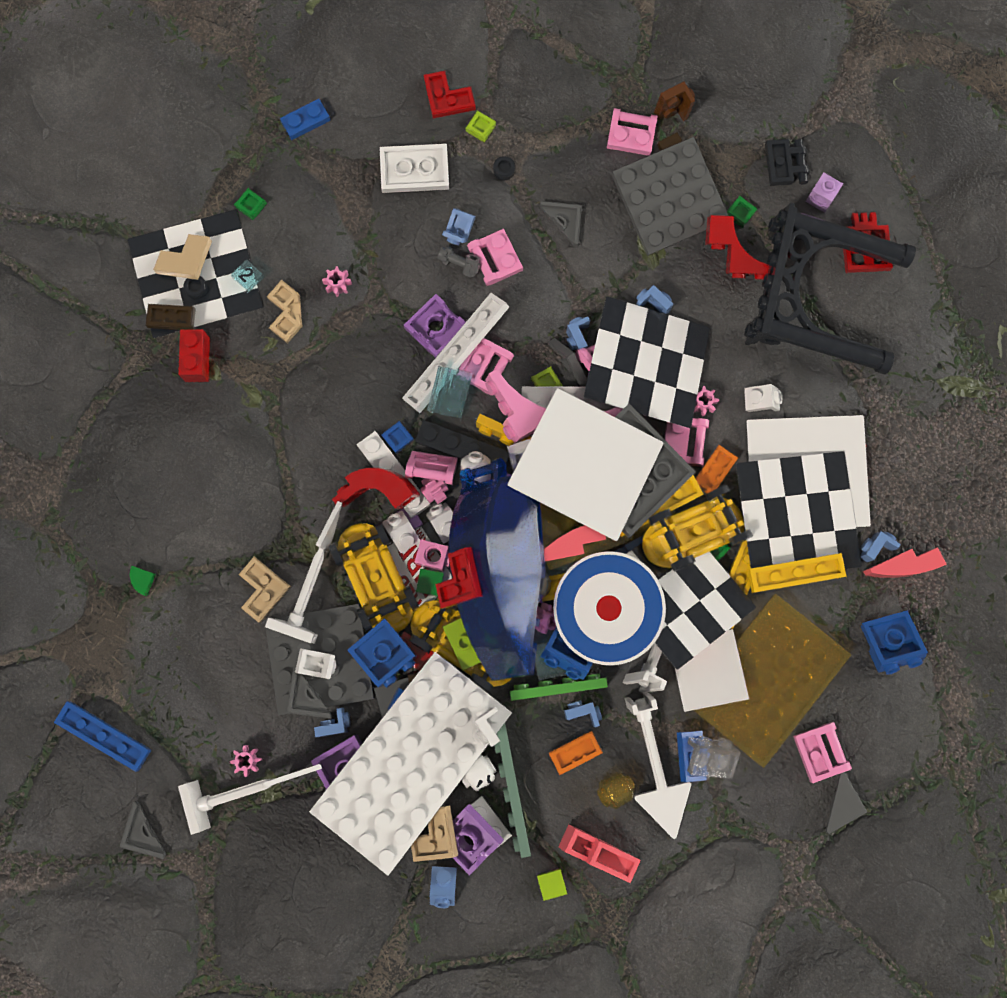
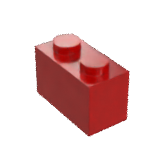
M203 329L180 330L179 376L185 382H209L210 337Z

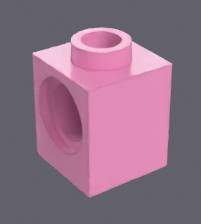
M421 539L415 564L444 572L445 566H450L448 558L450 549L448 546ZM433 550L441 553V558L437 562L428 560V555Z

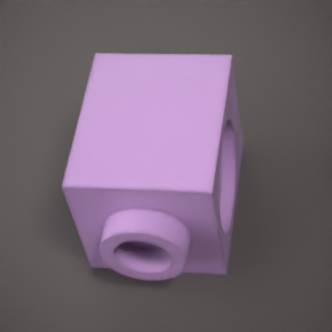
M823 173L805 202L825 213L843 183Z

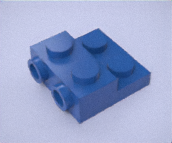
M908 610L867 621L861 625V629L870 646V656L878 673L885 671L889 675L898 672L901 666L908 665L909 668H915L923 663L922 660L925 659L928 652Z
M385 618L348 649V652L378 688H381L383 685L388 688L397 680L395 676L402 669L404 672H407L416 664L414 661L417 657L415 652Z
M557 626L540 656L544 658L546 665L552 668H557L558 666L566 670V675L574 680L579 678L584 680L593 662L587 661L574 653L560 636Z

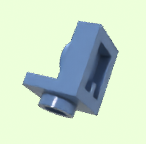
M337 708L338 723L335 724V719L321 721L319 727H314L315 737L348 732L347 727L351 726L349 712H345L344 708Z

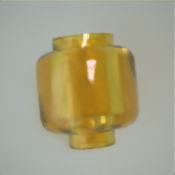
M615 772L599 782L597 794L605 807L618 809L633 799L635 785L628 775L624 776L620 772Z

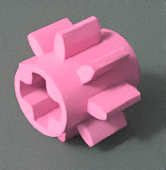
M336 266L335 270H326L327 278H323L322 281L323 284L328 285L326 287L327 293L333 291L336 297L343 292L347 294V285H352L351 279L347 278L349 275L348 271L341 272L338 266Z
M705 386L702 387L701 391L697 394L694 413L696 411L701 412L702 417H704L707 410L711 413L716 410L712 405L719 402V399L714 398L715 390L710 392L706 390ZM701 398H704V401L708 403L706 405H703V401L699 400Z
M426 478L421 481L423 487L419 490L429 503L435 500L439 504L447 498L445 492L449 489L443 481Z
M542 602L541 607L536 606L532 609L530 618L534 624L533 629L547 634L548 630L556 628L552 605Z
M244 745L242 748L243 752L233 751L236 757L230 763L236 766L234 773L244 771V776L247 777L250 774L249 769L255 772L259 770L256 764L262 761V758H257V748L249 751L248 745ZM249 756L248 762L250 765L243 766L244 759L242 757Z

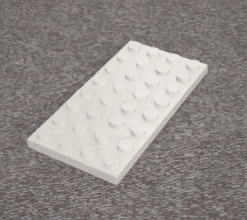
M434 652L309 812L386 875H389L487 747L488 743L483 745L476 734L479 731L474 723L478 719L476 713L487 706L490 709L497 708L498 712L486 719L496 734L512 712Z

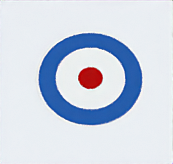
M599 552L582 558L564 574L555 593L553 610L559 634L574 653L596 664L619 665L637 659L655 643L664 625L666 604L658 579L644 563L624 553Z

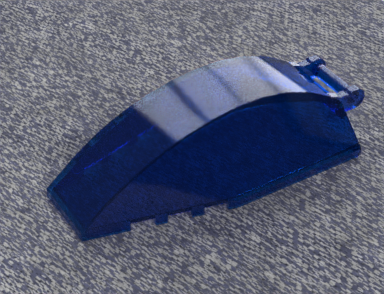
M502 458L495 459L491 464L475 469L466 468L461 470L460 480L462 489L453 511L449 534V553L465 547H472L483 596L457 605L469 640L492 681L534 675L537 643H533L535 626L539 627L540 619L536 618L538 602L542 603L543 595L539 594L541 578L545 579L546 572L540 502L508 486L511 476H507L506 464ZM493 473L494 479L475 484V478Z

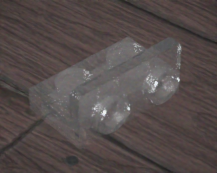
M699 736L698 738L689 737L687 743L694 750L687 771L692 776L733 778L741 752L733 746L732 741L725 738L712 740L705 736Z

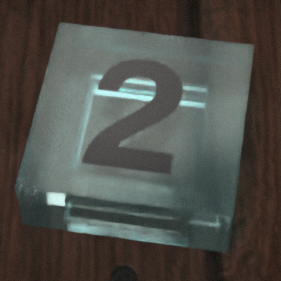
M245 260L231 274V277L249 293L264 278V275L248 260Z

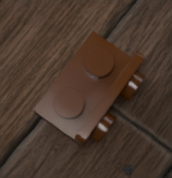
M683 81L660 93L654 110V115L658 116L657 120L664 117L668 119L677 112L683 121L687 120L695 102L693 90L690 87L688 88Z

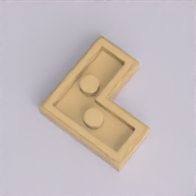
M188 234L182 253L161 250L153 270L156 274L198 280L212 240L207 236Z
M253 557L239 574L257 589L241 608L259 623L267 617L291 588L288 583L256 557Z
M450 805L441 806L428 823L429 834H420L411 845L413 862L458 856Z

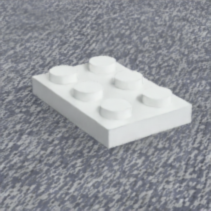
M447 144L380 147L382 193L449 190Z

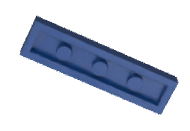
M71 701L65 703L54 721L58 726L135 772L140 770L151 752L150 748Z

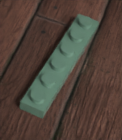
M504 723L497 732L500 741L494 746L496 754L501 753L503 763H498L500 777H506L507 787L503 788L505 802H511L512 812H508L510 828L515 827L517 837H512L515 852H520L521 858L531 856L506 725Z

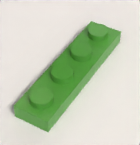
M600 674L586 675L585 681L578 682L571 678L562 679V684L553 685L552 680L538 682V687L529 688L528 684L514 685L515 690L510 691L511 701L606 688L608 687L607 679L600 678Z

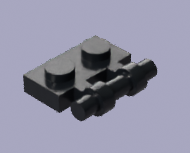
M789 139L767 140L765 150L770 186L792 185L794 176L798 177L800 185L807 184L809 167L805 161L807 151L806 147L803 146V140H795L794 147H790ZM791 157L796 158L797 166H792Z

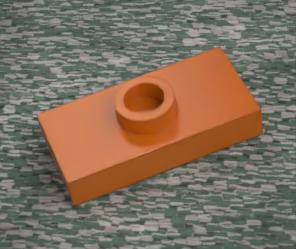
M718 445L695 478L701 490L708 494L717 489L738 457Z
M590 731L549 752V755L559 775L603 752L593 732Z

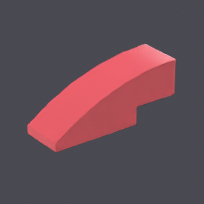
M585 525L555 539L533 558V562L535 564L584 554L583 544L606 540V536Z
M938 547L918 556L915 555L913 549H910L863 572L866 576L898 578L925 573L947 564Z
M568 825L558 846L564 852L631 883L641 861L572 825Z

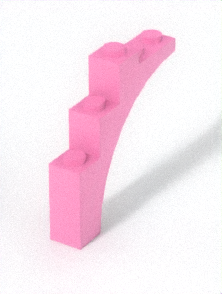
M497 369L489 373L485 380L486 388L499 401L498 406L504 415H508V418L502 424L504 426V434L509 440L512 439L514 443L519 442L535 432L546 408L538 406L519 394L506 382ZM615 407L604 412L615 417L623 409Z

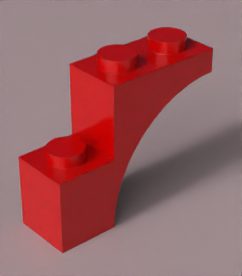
M710 215L707 217L705 245H711L713 250H725V246H728L726 274H732V278L745 279L746 275H755L754 279L763 280L766 273H768L769 265L754 259L741 246L734 229V216Z

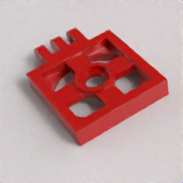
M866 212L860 214V221L858 213H852V226L848 228L870 235L872 233L879 238L890 241L889 225H877L876 212L869 213V221ZM843 249L845 273L891 271L893 268V264L882 261L880 264H874V258L862 255L864 265H857L852 261L851 254L859 253Z

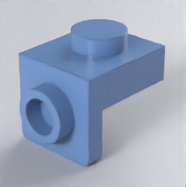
M453 208L447 228L443 231L442 235L448 237L447 241L455 245H460V242H467L476 216Z
M654 285L649 290L645 288L636 297L638 300L636 305L643 307L648 302L658 312L668 314L673 306L670 296L658 290Z
M577 317L569 322L566 333L569 337L567 338V343L571 351L588 347L581 330L589 327V317L583 319L582 317Z
M880 531L874 534L871 539H866L861 546L863 552L860 557L865 562H870L876 558L883 546L893 551L898 549L901 544L895 541L896 537L892 534Z
M580 700L567 704L568 709L563 710L566 720L590 714L593 727L600 726L599 720H602L600 709L598 706L594 707L593 702L582 705Z
M432 866L430 905H434L437 908H448L455 905L457 868Z

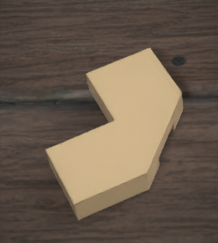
M281 280L267 296L272 303L283 311L269 328L288 344L302 328L301 302L299 293Z

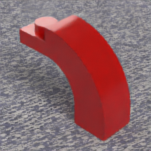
M364 468L347 475L345 479L349 485L341 487L337 491L338 495L332 500L335 504L337 501L342 502V507H346L367 490L377 489L388 498L395 509H403L420 496V493L407 478L395 471L381 468Z

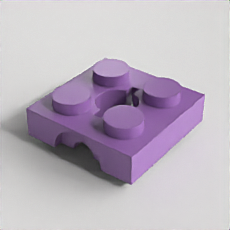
M435 294L404 324V329L436 358L466 322L460 316H456L447 307L445 302ZM443 320L444 326L441 330H429L431 322H441Z
M470 804L453 820L458 856L453 859L470 875L504 839ZM464 835L469 836L473 840L474 845H469L465 841Z

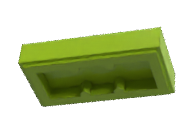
M465 617L443 626V630L463 671L485 661Z

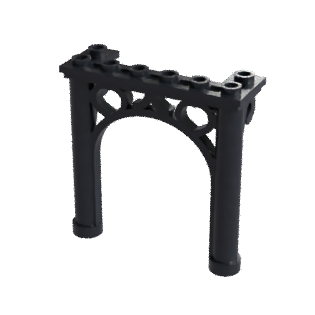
M790 202L784 209L779 211L778 215L774 218L772 217L768 224V231H770L768 240L772 241L774 247L767 260L769 269L762 282V287H764L763 295L760 296L757 304L759 314L752 322L747 324L744 331V336H746L745 345L755 344L758 341L769 345H779L781 342H786L874 369L875 372L886 375L891 370L894 362L893 352L827 333L810 321L800 300V277L808 259L815 252L823 248L839 247L908 268L914 260L916 247L906 243L901 245L797 212L798 208L794 207L795 204ZM812 237L819 238L824 241L814 245ZM794 240H803L807 252L804 254L796 253L793 249ZM787 256L795 261L791 268H785ZM783 281L786 286V292L779 295L781 282ZM782 299L789 301L793 308V313L789 317L783 316L779 311ZM797 317L803 328L789 324V322Z

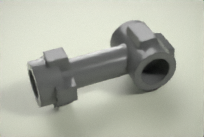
M442 247L438 254V260H441L443 264L448 265L451 262L463 267L462 273L467 277H475L479 272L480 258L476 255L469 254L465 259L454 254L453 248Z

